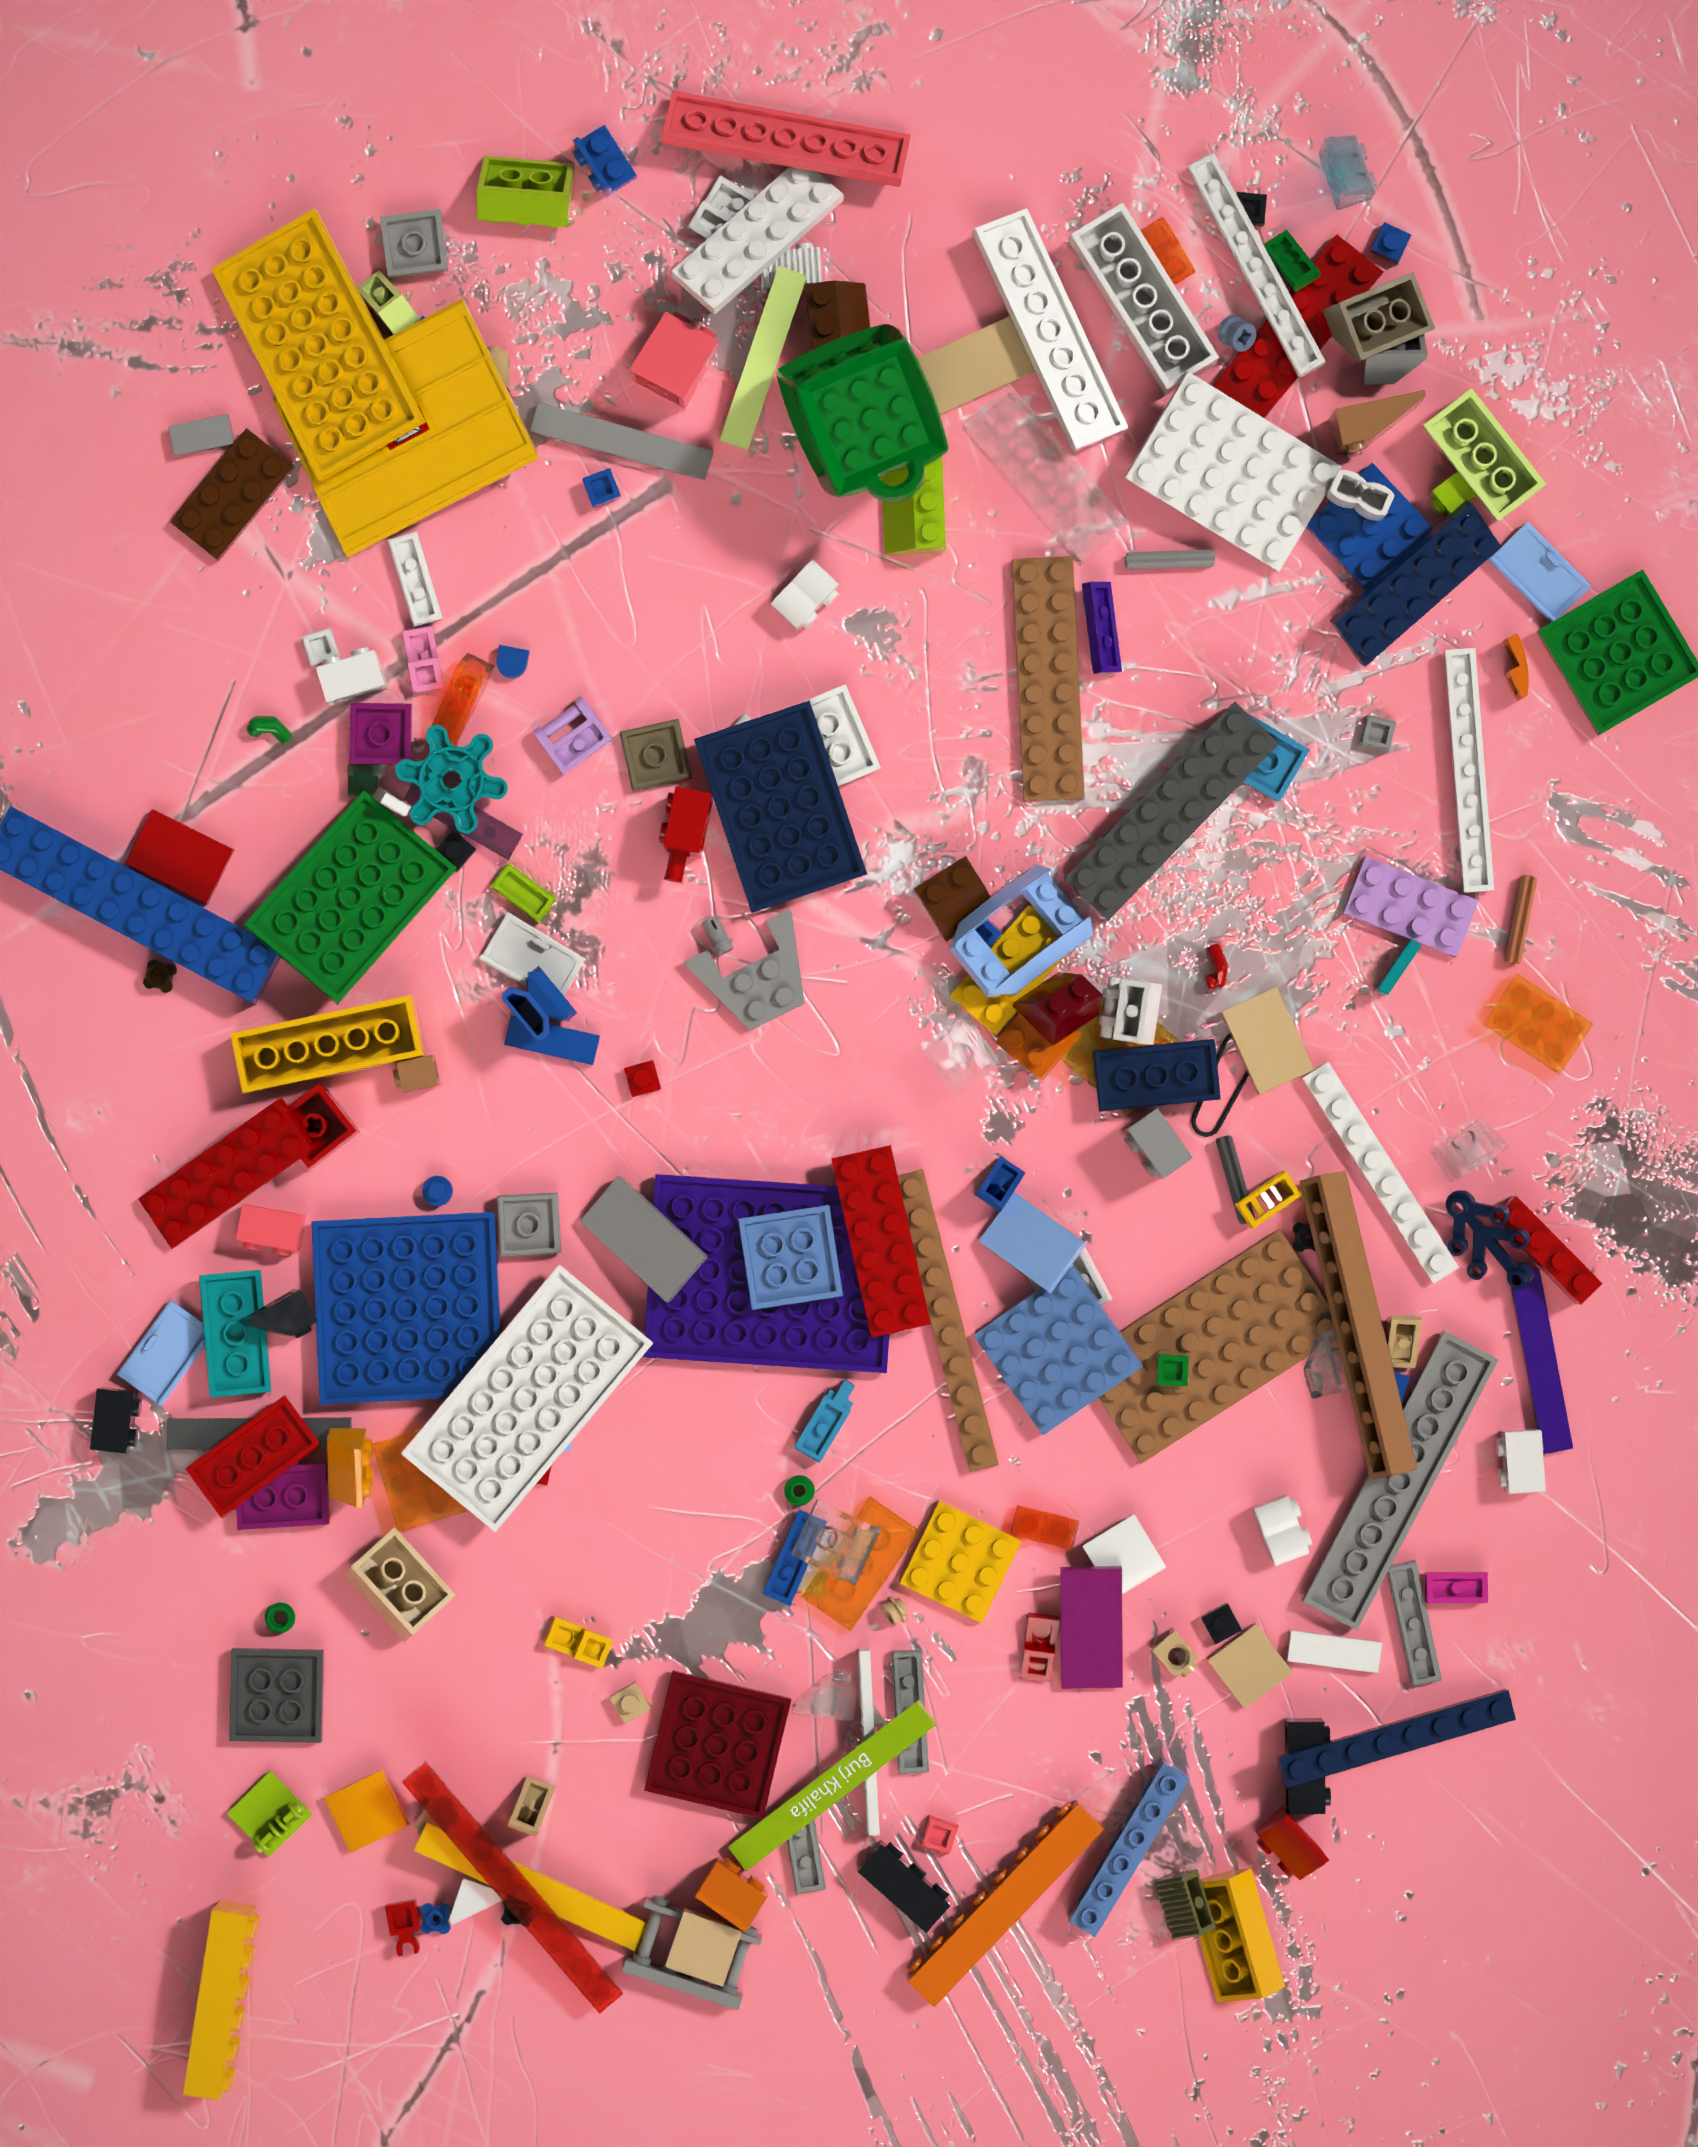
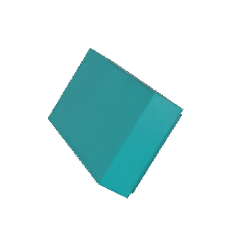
M1413 939L1408 940L1374 991L1381 996L1389 995L1420 949L1421 944Z

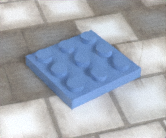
M829 1205L738 1219L752 1310L843 1296Z

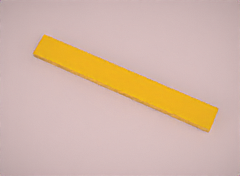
M426 1821L413 1848L415 1852L635 1952L644 1935L648 1921L445 1830L429 1821Z

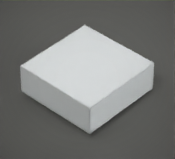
M331 628L301 637L311 667L320 665L323 660L339 656L341 658Z
M380 787L377 788L373 795L374 799L401 816H406L411 809L404 801Z

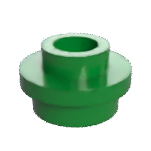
M803 1475L791 1477L784 1487L786 1499L796 1506L808 1504L815 1493L813 1482ZM795 1486H804L805 1494L803 1496H796L793 1492Z
M284 1602L272 1604L265 1613V1623L275 1633L289 1631L296 1621L294 1609ZM277 1612H283L286 1615L284 1623L276 1621L275 1615Z

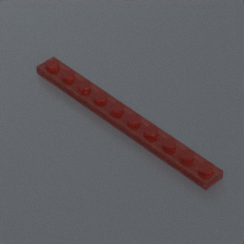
M427 1761L423 1762L402 1780V1784L599 2014L623 1995V1991Z

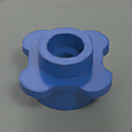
M425 1903L421 1907L423 1923L420 1925V1929L423 1933L429 1934L431 1931H439L441 1934H446L450 1931L451 1925L448 1923L451 1907L448 1904L431 1905L430 1903ZM438 1916L439 1920L434 1921L433 1917Z

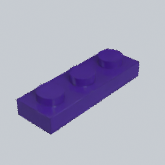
M1111 582L1083 583V602L1093 674L1122 672Z

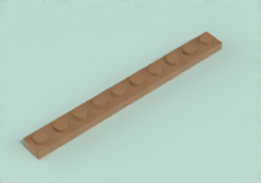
M921 1169L898 1175L928 1313L969 1472L997 1466L999 1462L924 1171Z

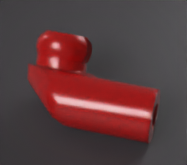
M1217 943L1207 948L1214 970L1213 974L1205 976V982L1209 990L1223 988L1227 980L1228 962L1221 944Z

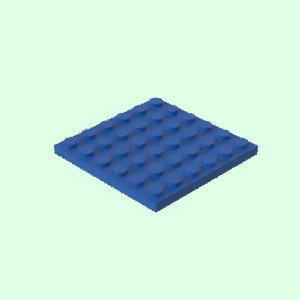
M495 1212L311 1221L316 1319L318 1320L316 1322L320 1405L448 1398L501 1335Z

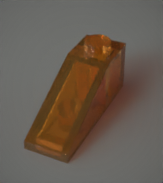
M467 653L457 664L432 723V726L440 725L446 729L449 740L454 746L458 745L495 665L470 653Z

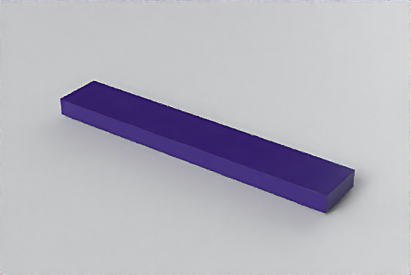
M1536 1268L1533 1269L1534 1278L1526 1288L1516 1289L1511 1286L1510 1288L1537 1429L1542 1430L1543 1454L1574 1448L1540 1269ZM1515 1275L1518 1280L1522 1281L1520 1276Z

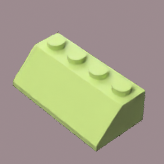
M1472 388L1423 425L1424 429L1497 522L1520 507L1546 485Z

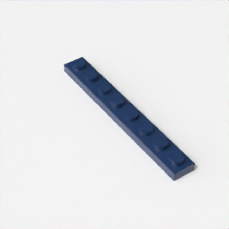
M1503 1689L1276 1756L1283 1786L1288 1788L1514 1721L1516 1717L1509 1690Z

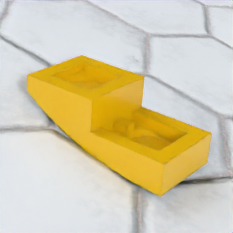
M554 1615L542 1644L568 1654L574 1659L602 1669L614 1640Z

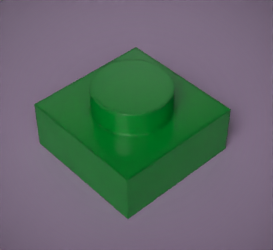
M1157 1354L1156 1385L1188 1386L1189 1356Z

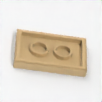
M1277 987L1220 1012L1258 1095L1315 1070Z

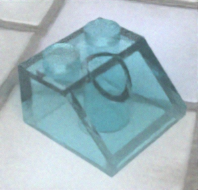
M1356 135L1324 139L1318 155L1336 209L1340 210L1371 200L1375 193L1374 189H1377V182L1374 173L1367 170L1365 161L1368 160V156L1363 142L1358 143Z

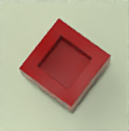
M654 1060L624 1068L632 1098L662 1089Z

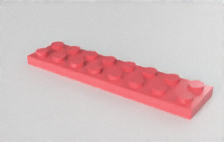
M672 91L662 131L661 143L900 187L911 135Z

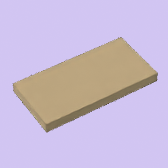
M1010 316L917 358L933 393L940 416L1036 373Z

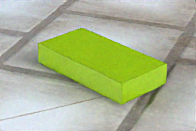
M510 863L506 864L490 886L538 923L542 921L557 901V898Z

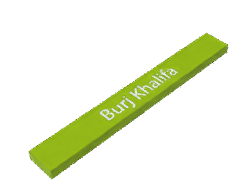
M920 1700L916 1701L729 1845L728 1848L744 1870L748 1871L929 1732L937 1723Z

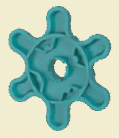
M433 725L429 727L425 735L430 748L427 758L419 762L409 759L401 760L395 768L396 776L403 782L415 783L420 789V799L410 810V817L414 823L425 825L431 821L436 813L447 812L453 816L458 831L470 834L475 831L478 825V820L474 813L476 801L483 797L499 800L507 794L508 785L503 778L489 776L483 770V760L493 749V741L488 735L478 734L473 737L468 745L457 747L450 742L448 732L443 726ZM449 772H456L460 775L461 782L457 787L450 789L443 783L444 776Z

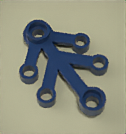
M1464 1190L1452 1192L1447 1197L1445 1203L1448 1213L1454 1218L1453 1238L1447 1245L1449 1252L1454 1256H1461L1468 1249V1241L1465 1239L1467 1223L1473 1230L1472 1262L1467 1267L1468 1276L1474 1280H1480L1487 1273L1488 1267L1485 1263L1487 1247L1507 1272L1509 1285L1516 1289L1526 1288L1534 1278L1533 1269L1525 1262L1515 1263L1498 1240L1510 1242L1511 1246L1515 1249H1523L1530 1242L1529 1233L1522 1228L1513 1230L1484 1224L1477 1216L1490 1217V1220L1495 1225H1503L1511 1216L1507 1206L1503 1204L1493 1206L1476 1202L1474 1196ZM1456 1203L1461 1204L1462 1207H1463V1210L1460 1209V1208L1457 1206ZM1496 1211L1501 1212L1504 1218L1498 1217ZM1516 1235L1521 1236L1523 1242H1519L1516 1239ZM1454 1242L1459 1243L1462 1249L1456 1248ZM1474 1266H1477L1481 1273L1476 1272ZM1515 1275L1520 1276L1522 1281L1518 1280Z

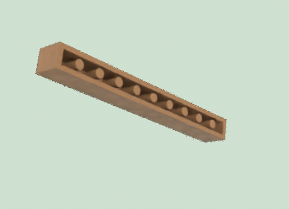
M1346 1170L1299 1181L1370 1480L1417 1470Z

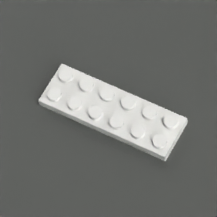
M788 167L671 271V277L715 315L843 201V193L818 172Z

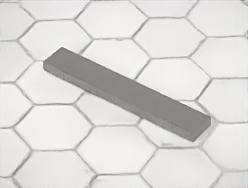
M540 402L537 403L530 428V433L702 481H706L714 453L713 450Z

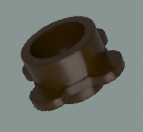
M155 959L149 961L146 978L143 980L144 986L147 989H152L153 987L161 989L163 993L170 992L173 989L171 983L173 975L177 973L176 966L171 963L168 965L160 964ZM159 973L163 975L162 979H158L157 975Z

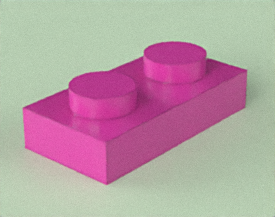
M1425 1572V1602L1427 1604L1488 1603V1572Z

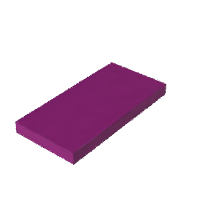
M1060 1567L1062 1689L1123 1688L1122 1567Z

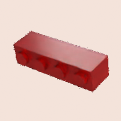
M1517 1196L1508 1198L1503 1205L1509 1208L1511 1216L1505 1224L1498 1226L1513 1230L1518 1228L1525 1229L1530 1235V1242L1521 1250L1575 1304L1582 1305L1603 1283ZM1496 1211L1498 1217L1504 1218L1501 1212ZM1516 1235V1239L1519 1242H1523L1522 1237Z

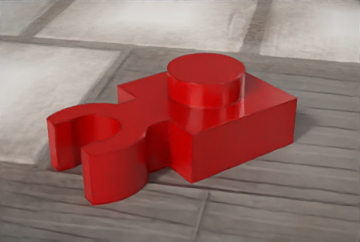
M416 1899L386 1904L385 1911L390 1936L399 1935V1941L396 1945L397 1955L399 1957L403 1956V1944L405 1943L412 1944L414 1954H418L420 1942L413 1936V1932L421 1930Z

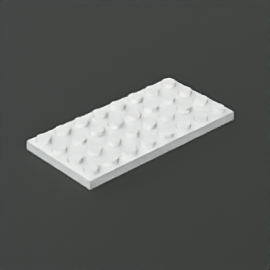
M559 1264L401 1454L496 1532L650 1348L653 1342Z

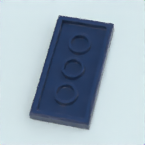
M1215 1039L1093 1051L1099 1112L1221 1100Z

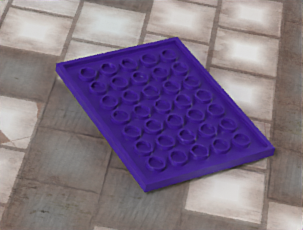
M655 1174L653 1205L708 1255V1258L670 1302H665L648 1286L645 1336L653 1344L643 1357L887 1373L890 1334L871 1338L837 1186ZM829 1205L843 1296L752 1310L738 1219Z

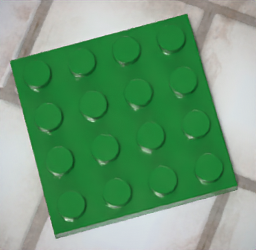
M1643 569L1537 631V634L1598 736L1698 678V661Z

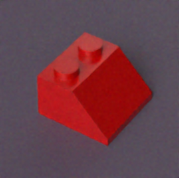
M1282 1806L1255 1830L1256 1834L1260 1837L1256 1843L1268 1856L1273 1852L1281 1860L1277 1865L1289 1878L1294 1874L1299 1880H1302L1330 1860L1325 1852Z

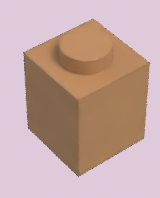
M434 1055L396 1062L397 1069L393 1070V1077L396 1088L401 1087L402 1092L407 1093L441 1086Z

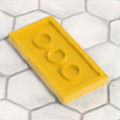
M1029 904L993 945L991 950L1009 973L1013 975L1037 954L1055 942L1058 937L1033 906ZM1061 960L1030 982L1015 996L1013 994H1001L999 997H987L968 974L950 997L996 1036L1017 1012L1013 1007V1003L1038 987Z

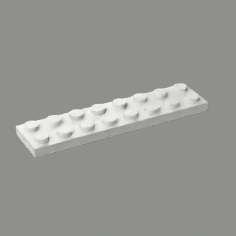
M1026 208L975 228L972 231V235L1072 451L1075 452L1124 432L1128 429L1127 423L1028 209Z

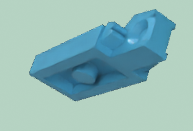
M845 1379L837 1393L830 1389L827 1395H824L796 1442L795 1449L818 1463L822 1461L851 1412L850 1409L854 1403L848 1400V1397L855 1387L853 1383Z

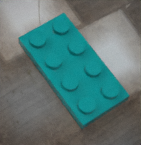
M261 1270L198 1275L209 1397L271 1392L266 1331L243 1325L241 1321L242 1318L264 1306Z

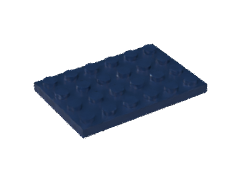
M810 700L694 739L751 913L868 875Z

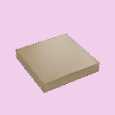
M1256 1623L1207 1659L1244 1709L1293 1673Z
M684 1908L665 1967L723 1987L742 1930L734 1924Z

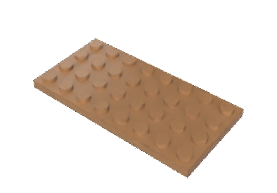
M1278 1229L1121 1330V1334L1144 1366L1100 1396L1099 1400L1142 1464L1335 1340L1336 1334L1328 1302L1281 1229ZM1157 1354L1189 1356L1188 1386L1156 1385Z

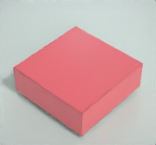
M930 1815L920 1846L950 1855L959 1825Z

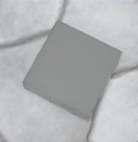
M1367 715L1359 745L1389 752L1397 722Z

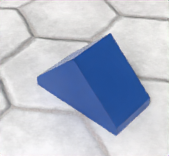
M1000 1156L974 1195L998 1212H1001L1022 1180L1025 1172Z

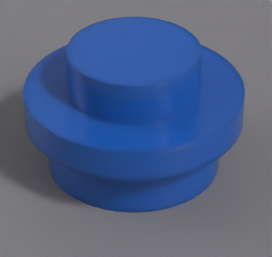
M432 1176L425 1181L422 1187V1194L425 1201L430 1205L442 1206L451 1199L453 1187L447 1178Z

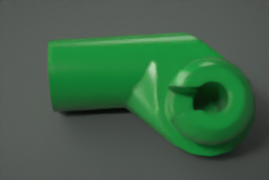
M255 716L250 719L247 725V732L252 737L257 738L264 733H271L282 745H285L294 736L275 716Z

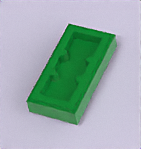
M1287 229L1263 244L1274 266L1295 293L1321 277L1318 268Z

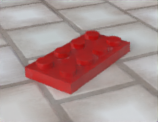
M284 1395L185 1469L220 1518L223 1519L322 1444L287 1396Z

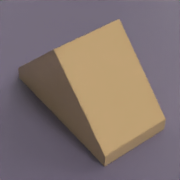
M527 1776L508 1827L537 1837L556 1786Z

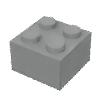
M1158 1108L1152 1109L1124 1130L1127 1134L1123 1138L1125 1143L1133 1153L1139 1151L1145 1161L1141 1164L1151 1178L1157 1176L1159 1180L1165 1179L1193 1159V1156Z

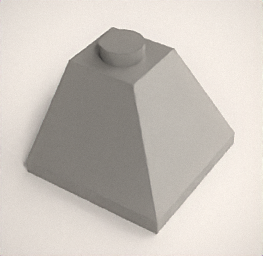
M1420 335L1361 360L1364 384L1375 386L1395 384L1425 361L1428 356L1425 335Z

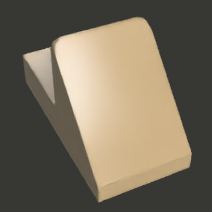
M1391 1315L1386 1319L1387 1345L1392 1366L1416 1368L1422 1317Z

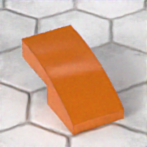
M1516 633L1506 638L1502 643L1514 666V669L1509 670L1504 675L1518 702L1528 696L1529 672L1526 654L1520 637Z

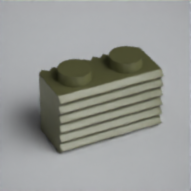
M1197 1869L1171 1873L1155 1881L1157 1897L1163 1905L1162 1909L1166 1916V1925L1170 1930L1169 1933L1172 1934L1171 1939L1179 1940L1198 1937L1216 1929Z

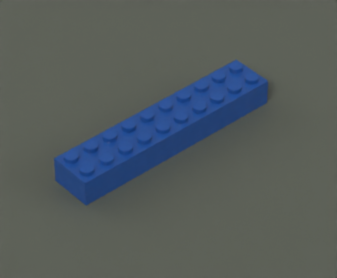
M12 806L9 807L0 824V870L247 1001L257 1004L281 958L252 933Z

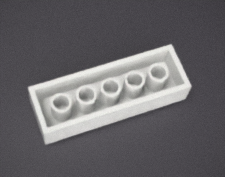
M1123 202L1071 234L1069 243L1164 395L1169 394L1178 387L1186 372L1198 376L1217 364L1218 354Z

